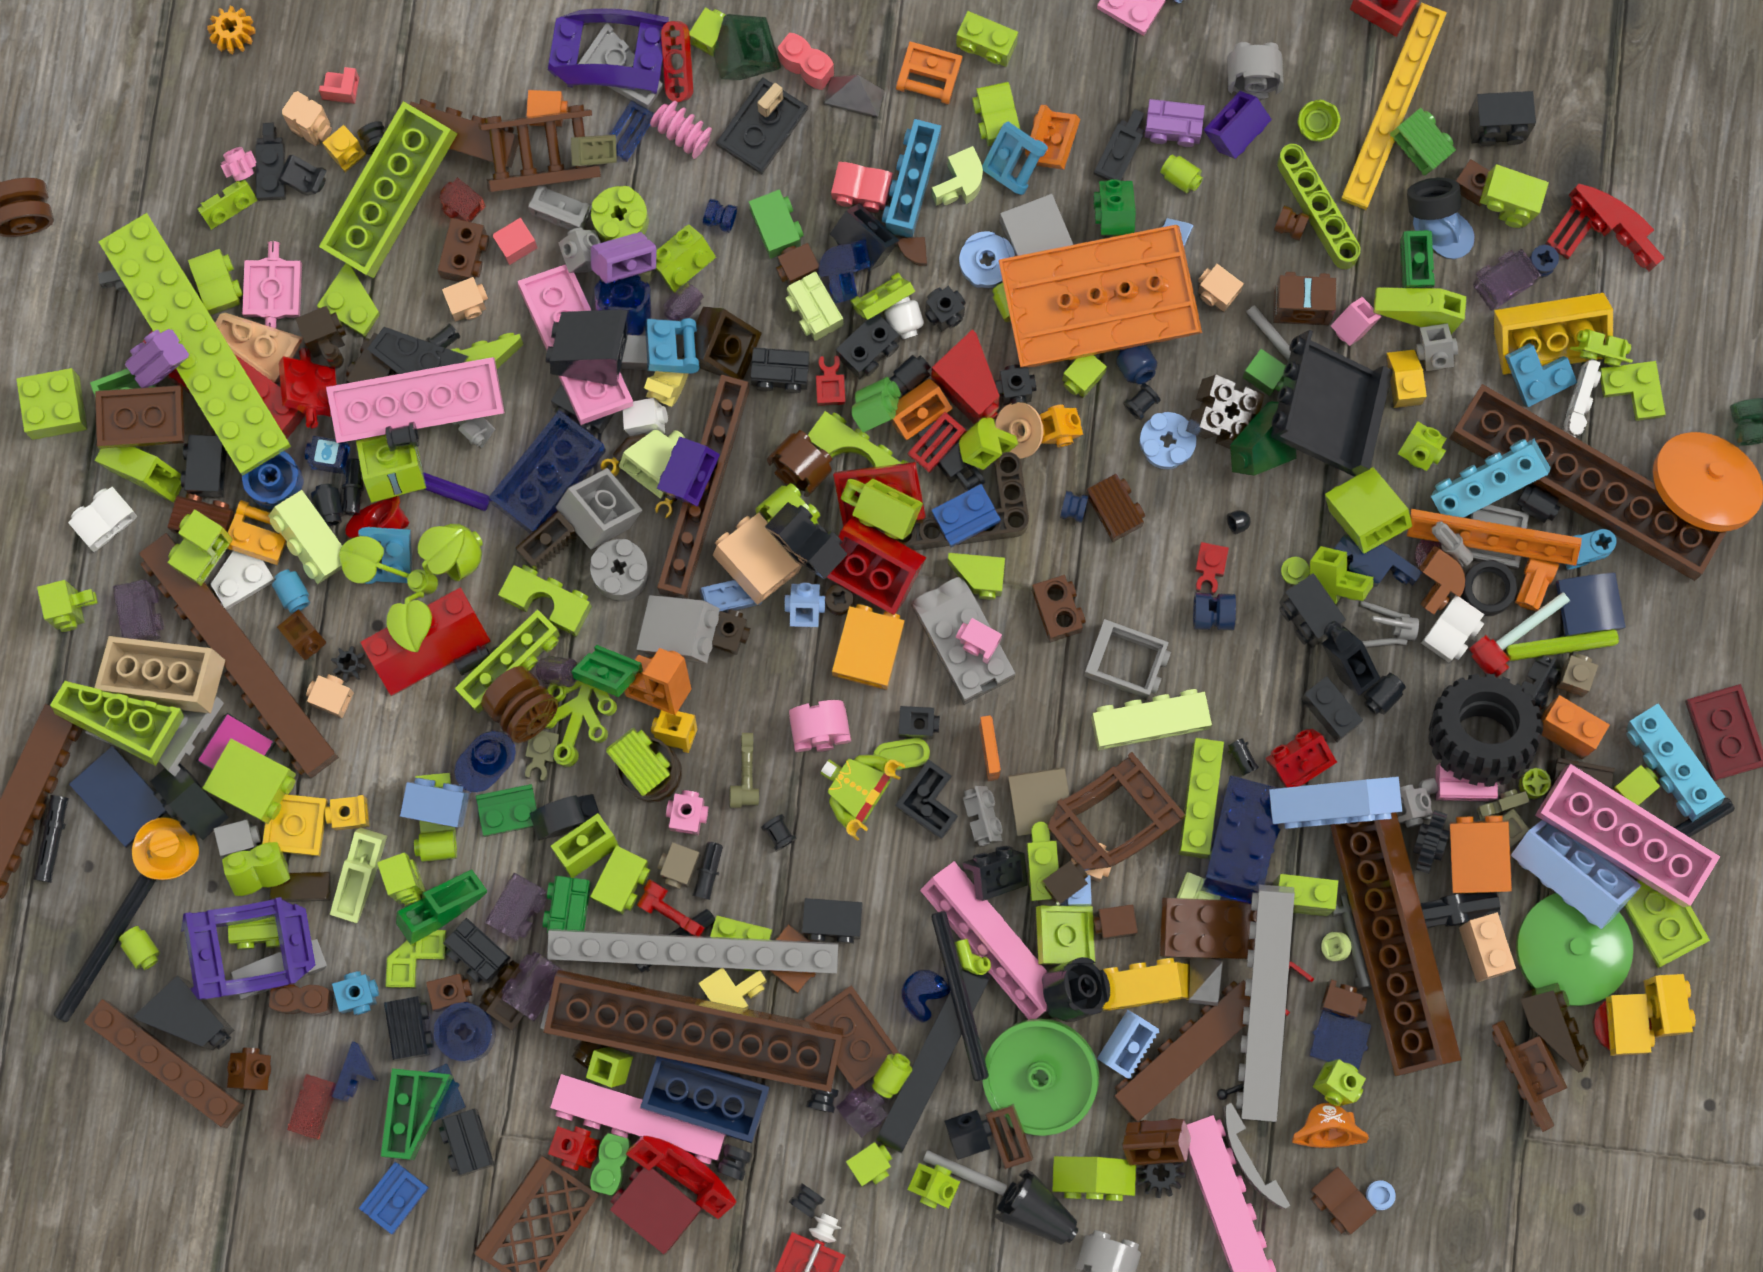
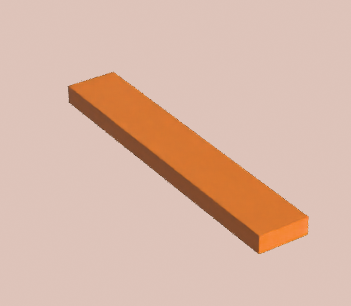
M1411 509L1412 527L1407 530V537L1440 542L1432 533V527L1436 526L1437 522L1442 521L1448 525L1454 534H1459L1463 538V544L1466 547L1575 566L1582 538L1416 509Z

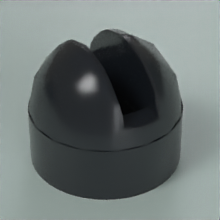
M1236 510L1227 514V523L1232 533L1236 535L1249 528L1251 518L1245 511Z

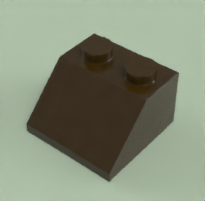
M702 307L696 322L697 331L694 332L696 358L699 360V368L719 376L722 374L743 380L753 357V347H757L762 332L724 308Z

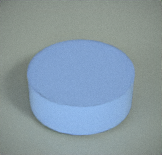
M1375 1181L1367 1187L1365 1198L1375 1210H1385L1393 1205L1395 1190L1386 1181Z

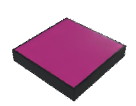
M226 713L196 761L213 770L230 738L266 757L269 756L276 742L231 714Z

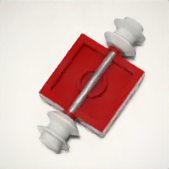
M822 1213L820 1218L814 1216L818 1221L817 1227L809 1228L812 1236L818 1238L814 1239V1241L792 1232L775 1272H839L846 1255L825 1247L823 1242L831 1243L836 1241L832 1234L834 1229H841V1227L837 1226L838 1219Z

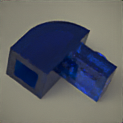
M866 240L850 241L832 247L822 256L819 264V277L829 276V287L834 303L845 302L858 296L853 272L871 267Z

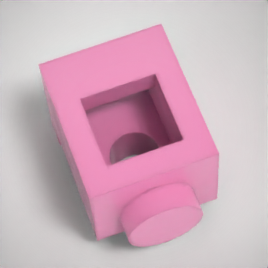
M971 618L969 624L963 623L956 638L960 640V643L964 644L963 649L974 656H978L979 653L982 654V661L988 664L1001 641L1002 634Z

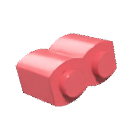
M789 33L778 46L780 63L790 72L801 74L803 80L811 87L823 90L831 80V77L834 76V64L830 57L818 49L811 48L810 44L800 35Z
M838 162L831 191L832 199L836 200V203L840 206L851 207L852 204L857 205L860 203L867 211L878 213L879 210H884L885 206H887L893 173L853 163Z

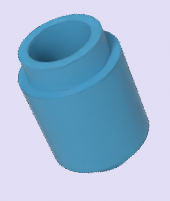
M287 569L274 576L275 581L272 583V587L284 609H288L292 614L298 609L301 611L310 604L308 599L310 595L296 571L290 572Z

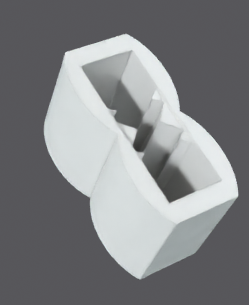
M113 487L109 489L104 488L97 492L93 497L94 501L87 507L82 506L75 510L71 515L72 519L68 522L93 552L103 547L115 534L125 529L137 518L135 512Z
M1455 595L1421 644L1448 663L1453 658L1459 660L1468 648L1464 643L1469 635L1475 637L1483 627L1484 623L1480 620L1484 614Z

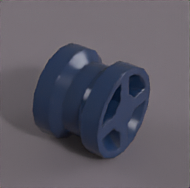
M1540 245L1535 248L1527 263L1531 274L1540 278L1552 274L1559 262L1558 252L1549 245Z
M1066 490L1060 518L1066 519L1071 517L1076 522L1082 523L1088 495L1076 496L1071 491Z

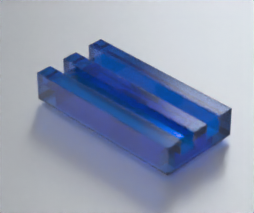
M632 100L609 134L616 135L617 138L634 109L638 111L616 145L617 156L622 157V160L626 162L647 131L655 114ZM643 115H646L644 121L638 128L637 132L633 136L627 148L625 149V151H623L622 148L624 147L627 140L633 133L639 121L641 120Z

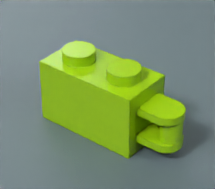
M848 479L841 496L844 502L855 507L852 515L859 518L862 524L870 527L876 526L884 530L887 536L902 540L911 533L923 505L922 502L875 479L870 480L866 484L854 479ZM856 491L861 493L860 497L855 496Z
M1037 822L1031 829L1032 843L1026 844L1030 901L1053 900L1040 882L1059 869L1057 842L1050 841L1048 825L1044 822Z

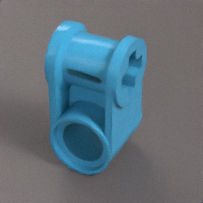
M1600 529L1584 535L1573 536L1582 538L1576 566L1565 564L1567 570L1579 568L1590 562L1608 557L1617 543L1615 535L1610 530ZM1599 539L1601 542H1607L1608 544L1604 550L1602 546H1596Z

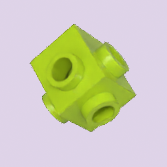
M1417 421L1398 455L1407 459L1414 467L1427 471L1432 462L1436 465L1440 462L1446 452L1442 446L1447 438L1442 436L1438 430L1427 427Z
M1337 1059L1324 1064L1313 1088L1325 1096V1100L1330 1104L1343 1106L1355 1103L1360 1098L1363 1092L1361 1087L1366 1078L1358 1073V1069L1355 1066Z
M919 1163L907 1190L921 1196L920 1203L934 1209L939 1204L949 1209L960 1181L950 1177L952 1171L936 1164L933 1169Z

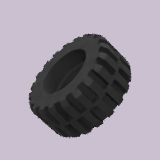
M1473 674L1468 676V680L1459 678L1454 681L1453 686H1447L1443 690L1441 697H1438L1429 725V745L1433 747L1432 753L1435 759L1442 760L1440 766L1447 772L1449 770L1454 772L1453 777L1460 781L1464 778L1469 780V784L1476 786L1478 783H1484L1485 787L1494 786L1495 782L1504 785L1510 783L1512 777L1517 779L1522 776L1525 769H1529L1533 763L1542 738V713L1538 706H1534L1536 700L1530 693L1526 695L1524 693L1525 688L1518 683L1513 685L1510 683L1511 679L1503 676L1502 679L1495 678V674H1485V677ZM1474 716L1488 717L1502 724L1511 738L1497 744L1483 743L1468 735L1460 722Z

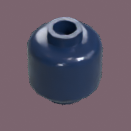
M1147 345L1120 349L1116 365L1128 382L1143 384L1155 376L1158 363Z

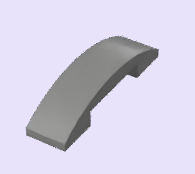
M1232 1103L1224 1106L1223 1121L1226 1139L1243 1176L1266 1200L1281 1209L1289 1207L1290 1204L1276 1180L1266 1185L1264 1184L1236 1135L1246 1129Z

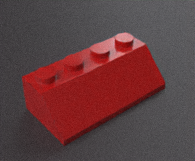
M461 587L427 605L432 616L431 626L418 652H412L400 646L392 638L387 627L360 642L391 697L454 663L455 658L476 650V646L482 647L491 642Z

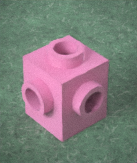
M683 790L682 795H674V801H668L666 817L670 818V831L699 836L701 823L706 824L709 809L708 806H704V799L699 798V793ZM686 809L692 810L688 815L683 814Z

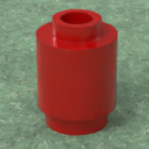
M1487 635L1469 648L1473 654L1471 657L1485 674H1495L1497 678L1510 668L1506 663L1511 659L1494 639L1490 640Z

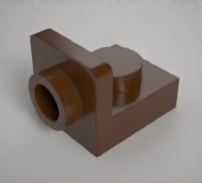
M299 609L277 626L304 660L317 653L326 644L324 638Z

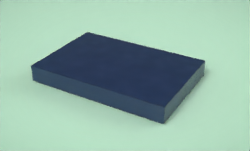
M113 746L69 784L126 848L134 842L137 832L143 825L151 820L161 818L167 812L163 808V804L154 796V791Z

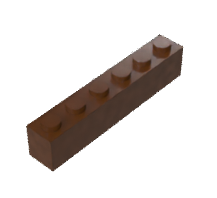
M1244 980L1239 984L1235 981L1230 983L1222 991L1225 997L1218 1002V1006L1206 1005L1200 1010L1204 1016L1196 1023L1190 1019L1179 1029L1182 1035L1175 1042L1169 1038L1157 1049L1161 1054L1154 1061H1151L1148 1057L1136 1068L1139 1074L1132 1080L1125 1078L1114 1088L1118 1093L1113 1098L1134 1122H1139L1246 1025L1243 1024L1244 1007H1250V996H1245L1246 982Z
M102 999L84 1021L85 1024L220 1127L228 1128L245 1106L111 1002Z

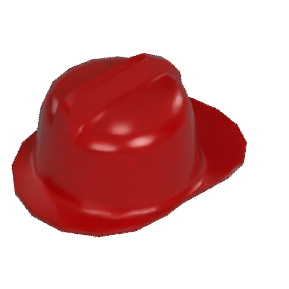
M395 496L383 499L361 509L360 515L353 516L348 522L345 529L346 535L349 538L359 537L358 531L364 527L405 529L408 527L409 520L399 507L400 497Z

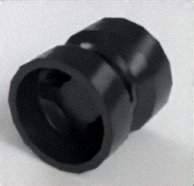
M726 1144L723 1150L725 1156L723 1161L718 1164L716 1172L743 1181L746 1174L744 1168L750 1162L753 1154Z

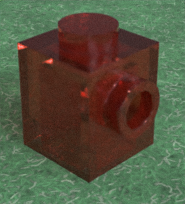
M458 177L453 183L448 182L441 190V196L439 197L443 206L441 210L449 218L455 219L457 217L459 220L472 222L486 207L483 198Z

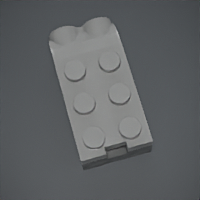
M954 578L939 588L924 593L913 601L911 607L964 705L1015 678V672L1000 644H998L991 659L986 664L982 661V654L979 653L978 656H974L963 649L964 644L960 643V640L956 638L963 623L969 624L971 618L990 627L975 597L962 578Z

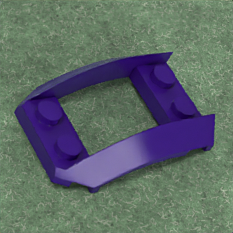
M607 8L578 10L558 17L555 21L547 70L555 77L558 76L567 84V87L573 88V85H602L631 90L638 88L649 90L652 94H657L663 59L661 30L669 22V17L633 10ZM583 23H617L638 26L633 67L611 64H577Z
M281 897L253 904L183 914L181 932H185L194 985L190 990L198 1000L238 995L295 984L302 976L316 966L306 909L297 904L292 905L282 900ZM275 917L284 971L225 981L216 928Z

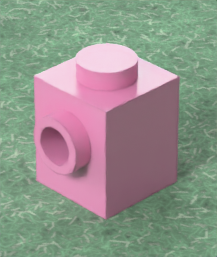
M1361 297L1350 304L1331 327L1336 331L1339 339L1351 346L1360 340L1382 316L1373 313L1374 308Z

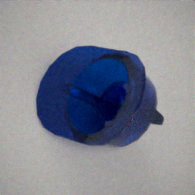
M498 731L485 732L476 737L456 762L454 773L458 784L464 786L463 789L469 792L478 793L487 790L513 763L516 754L514 742L508 735Z

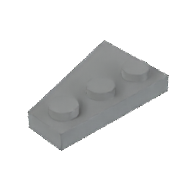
M606 23L578 64H611L633 67L634 54L624 40H621L613 32V28ZM659 80L657 94H652L649 90L638 88L631 90L612 86L608 87L648 110L663 89V84Z
M217 696L215 697L211 714L182 710L184 719L159 760L172 775L176 776L181 768L177 765L185 754L190 756L195 748L192 745L198 733L207 730L224 704Z

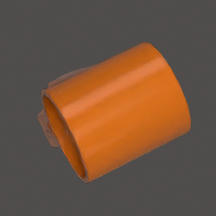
M1529 558L1523 573L1525 577L1515 603L1524 609L1537 612L1542 604L1547 587L1552 583L1560 563Z

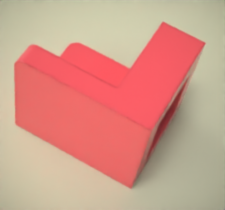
M344 67L343 74L327 72L324 86H319L322 100L355 104L359 84V75L356 69Z
M521 218L493 234L494 240L500 247L509 265L537 249L535 239Z

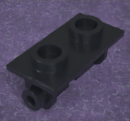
M1541 655L1540 659L1536 658L1527 675L1528 678L1536 682L1531 684L1524 681L1522 687L1525 688L1524 693L1526 695L1530 693L1536 700L1534 706H1538L1540 710L1547 703L1548 692L1552 685L1558 683L1562 674V668L1557 658L1554 657L1551 660L1545 655Z

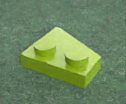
M347 263L344 264L317 305L318 309L327 306L331 314L336 312L342 324L363 337L367 335L380 315L352 267Z

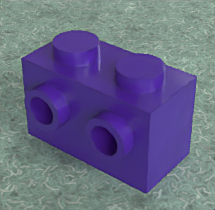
M1239 91L1205 127L1204 132L1219 153L1236 159L1272 119L1256 96Z
M679 436L676 445L671 451L668 464L660 476L657 489L673 498L698 506L720 454L705 445Z

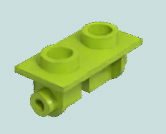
M245 179L236 181L222 190L225 194L224 197L220 198L216 194L205 202H201L202 206L197 209L211 230L258 201Z
M1589 329L1581 330L1578 333L1579 347L1570 348V350L1581 352V358L1597 360V357L1604 359V364L1620 367L1621 362H1633V360L1626 358V354H1629L1631 351V344L1626 339L1607 336L1605 345H1603L1605 334Z

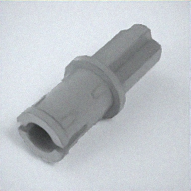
M1442 521L1437 522L1436 526L1432 527V533L1442 544V550L1450 554L1461 567L1464 564L1466 566L1470 564L1473 560V553L1463 544V538L1459 534H1454L1447 524H1444Z

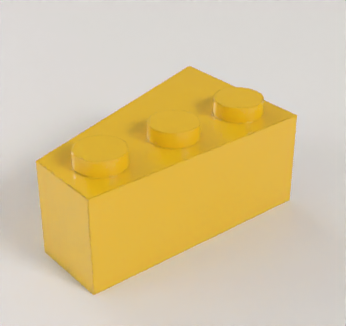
M1174 958L1157 960V965L1146 967V963L1130 964L1129 970L1120 972L1118 967L1103 969L1110 984V998L1104 1004L1102 1011L1140 1007L1153 1003L1162 1004L1178 999L1189 1000L1190 964L1174 963Z

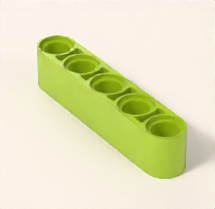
M1297 144L1286 145L1283 147L1278 158L1277 166L1303 212L1310 215L1308 220L1333 263L1340 269L1347 270L1352 268L1361 251L1358 241L1305 151ZM1294 156L1298 163L1289 164L1285 161L1284 157ZM1307 179L1311 182L1312 186L1304 188L1299 184L1298 180ZM1320 202L1325 206V210L1317 211L1313 208L1312 204ZM1330 225L1337 227L1339 234H1329L1326 227ZM1340 250H1350L1353 257L1349 259L1342 257Z

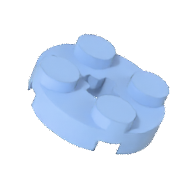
M989 231L979 232L969 237L962 247L959 256L960 270L974 287L993 288L1003 283L999 259L1014 257L1015 253L1010 242L1004 237L1002 238ZM987 253L989 257L995 258L991 262V266L980 263L983 259V254Z
M1172 412L1157 413L1145 423L1140 434L1139 443L1141 451H1143L1150 464L1161 469H1173L1191 458L1196 447V435L1186 431L1189 421L1185 417ZM1172 435V439L1176 440V444H1170L1169 448L1164 447V441L1160 440L1161 436Z

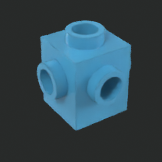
M361 971L346 974L343 981L332 984L339 1012L343 1014L352 1011L354 1015L363 1014L371 1011L370 1006L377 1004L375 997L379 996L375 979L370 980V976L366 974L361 975ZM360 989V994L355 997V992Z

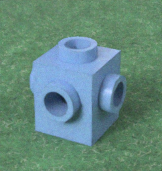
M791 584V595H785V612H790V626L818 627L819 613H825V596H820V584Z

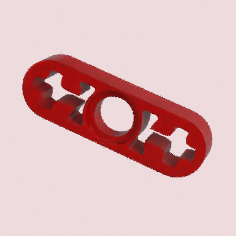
M669 21L661 30L665 92L671 101L684 102L689 100L693 94L690 34L684 22ZM679 30L680 36L676 38L671 37V31ZM671 46H682V49H671ZM676 53L680 54L683 58V65L678 70L673 67L671 62L673 55ZM684 73V77L673 78V74ZM684 86V92H675V87Z

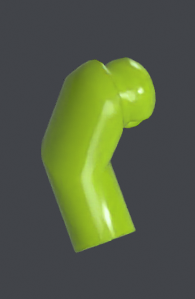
M968 939L954 942L960 965L964 970L975 975H984L990 970V960L987 957L982 958L973 954Z

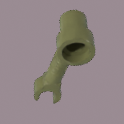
M742 733L741 785H730V808H741L742 805H759V788H753L752 777L753 733Z

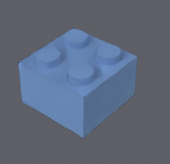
M415 778L414 782L406 783L401 817L452 827H463L470 794L463 792L464 786L444 783L443 788L435 787L436 781L424 778Z

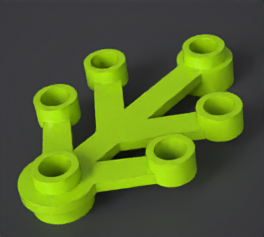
M574 678L561 685L557 683L551 684L547 689L551 695H553L554 690L560 689V694L555 698L558 702H561L566 697V694L581 687L578 696L558 707L555 716L545 727L546 729H551L558 721L572 714L563 742L556 746L553 754L555 761L563 767H571L578 760L579 753L574 744L583 717L590 728L589 737L593 741L602 743L608 737L607 729L601 725L589 701L592 690H594L599 699L598 710L602 714L611 716L617 710L616 702L610 698L607 692ZM610 702V709L604 711V705ZM598 729H602L601 736L595 738V732ZM567 749V755L561 758L562 750Z

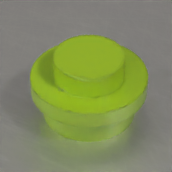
M1300 557L1288 558L1281 567L1282 578L1291 585H1296L1307 578L1310 572L1307 562Z

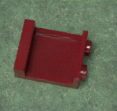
M639 1165L629 1177L632 1183L625 1191L620 1188L610 1200L613 1204L610 1211L662 1254L666 1255L701 1212L702 1208L653 1168L647 1170Z

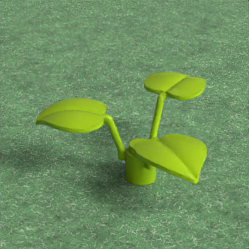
M436 526L426 530L418 543V554L425 560L422 563L424 570L416 569L410 574L379 563L383 557L384 548L377 540L371 537L360 536L352 538L340 549L339 556L342 570L345 576L352 582L363 584L371 581L376 575L377 568L407 578L409 588L416 593L405 598V604L397 603L391 606L387 614V628L392 638L409 651H419L420 645L430 629L432 620L429 607L422 601L415 599L418 597L423 598L424 594L434 593L438 587V579L434 574H444L454 566L464 544L465 530Z

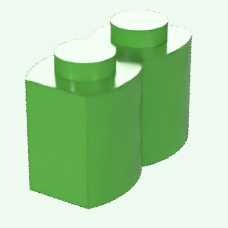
M888 377L858 390L855 394L856 403L852 406V417L863 433L895 418L901 393L898 385L894 381L891 382Z
M610 1133L603 1138L599 1148L600 1162L595 1166L591 1175V1190L614 1196L621 1188L623 1182L622 1168L629 1160L626 1152L631 1147V1141L628 1138Z

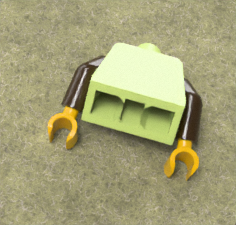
M653 430L649 434L643 433L629 436L613 453L614 457L603 460L600 467L604 470L609 464H613L611 473L614 476L618 475L621 468L660 499L665 496V500L659 502L655 510L658 513L662 505H668L669 512L665 518H669L673 513L672 503L673 501L676 502L677 499L657 489V486L679 436L685 437L676 430L668 437L659 430Z

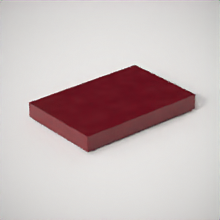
M1741 684L1685 701L1709 774L1714 781L1763 767V747Z

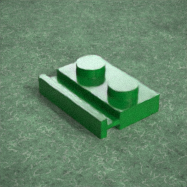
M596 645L594 647L595 651L592 654L588 653L572 670L575 680L616 697H619L631 685L637 673L643 672L641 662Z
M532 784L476 795L484 837L534 827L529 814L537 809Z

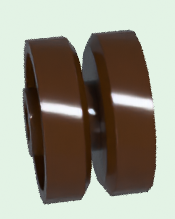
M16 178L0 182V236H26L45 230L53 224L52 209L46 203L49 198L47 186L43 180L38 178Z

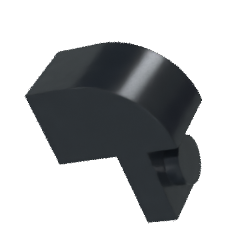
M594 794L566 797L546 804L529 813L538 840L561 836L579 827L596 814L600 815Z

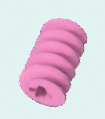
M673 101L669 105L663 104L653 115L650 126H658L659 133H667L666 137L668 140L672 141L675 139L676 146H684V152L687 154L692 153L693 159H696L707 146L712 128L708 127L702 131V120L695 125L692 124L695 115L691 114L685 118V107L675 111L678 104L677 101Z

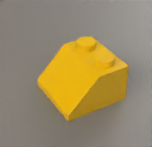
M1684 974L1658 975L1644 980L1647 1001H1651L1652 1004L1651 1030L1654 1031L1655 1038L1693 1032L1692 1027L1695 1026L1696 1020L1693 1009H1689L1688 998L1691 997V988L1688 980L1685 981Z

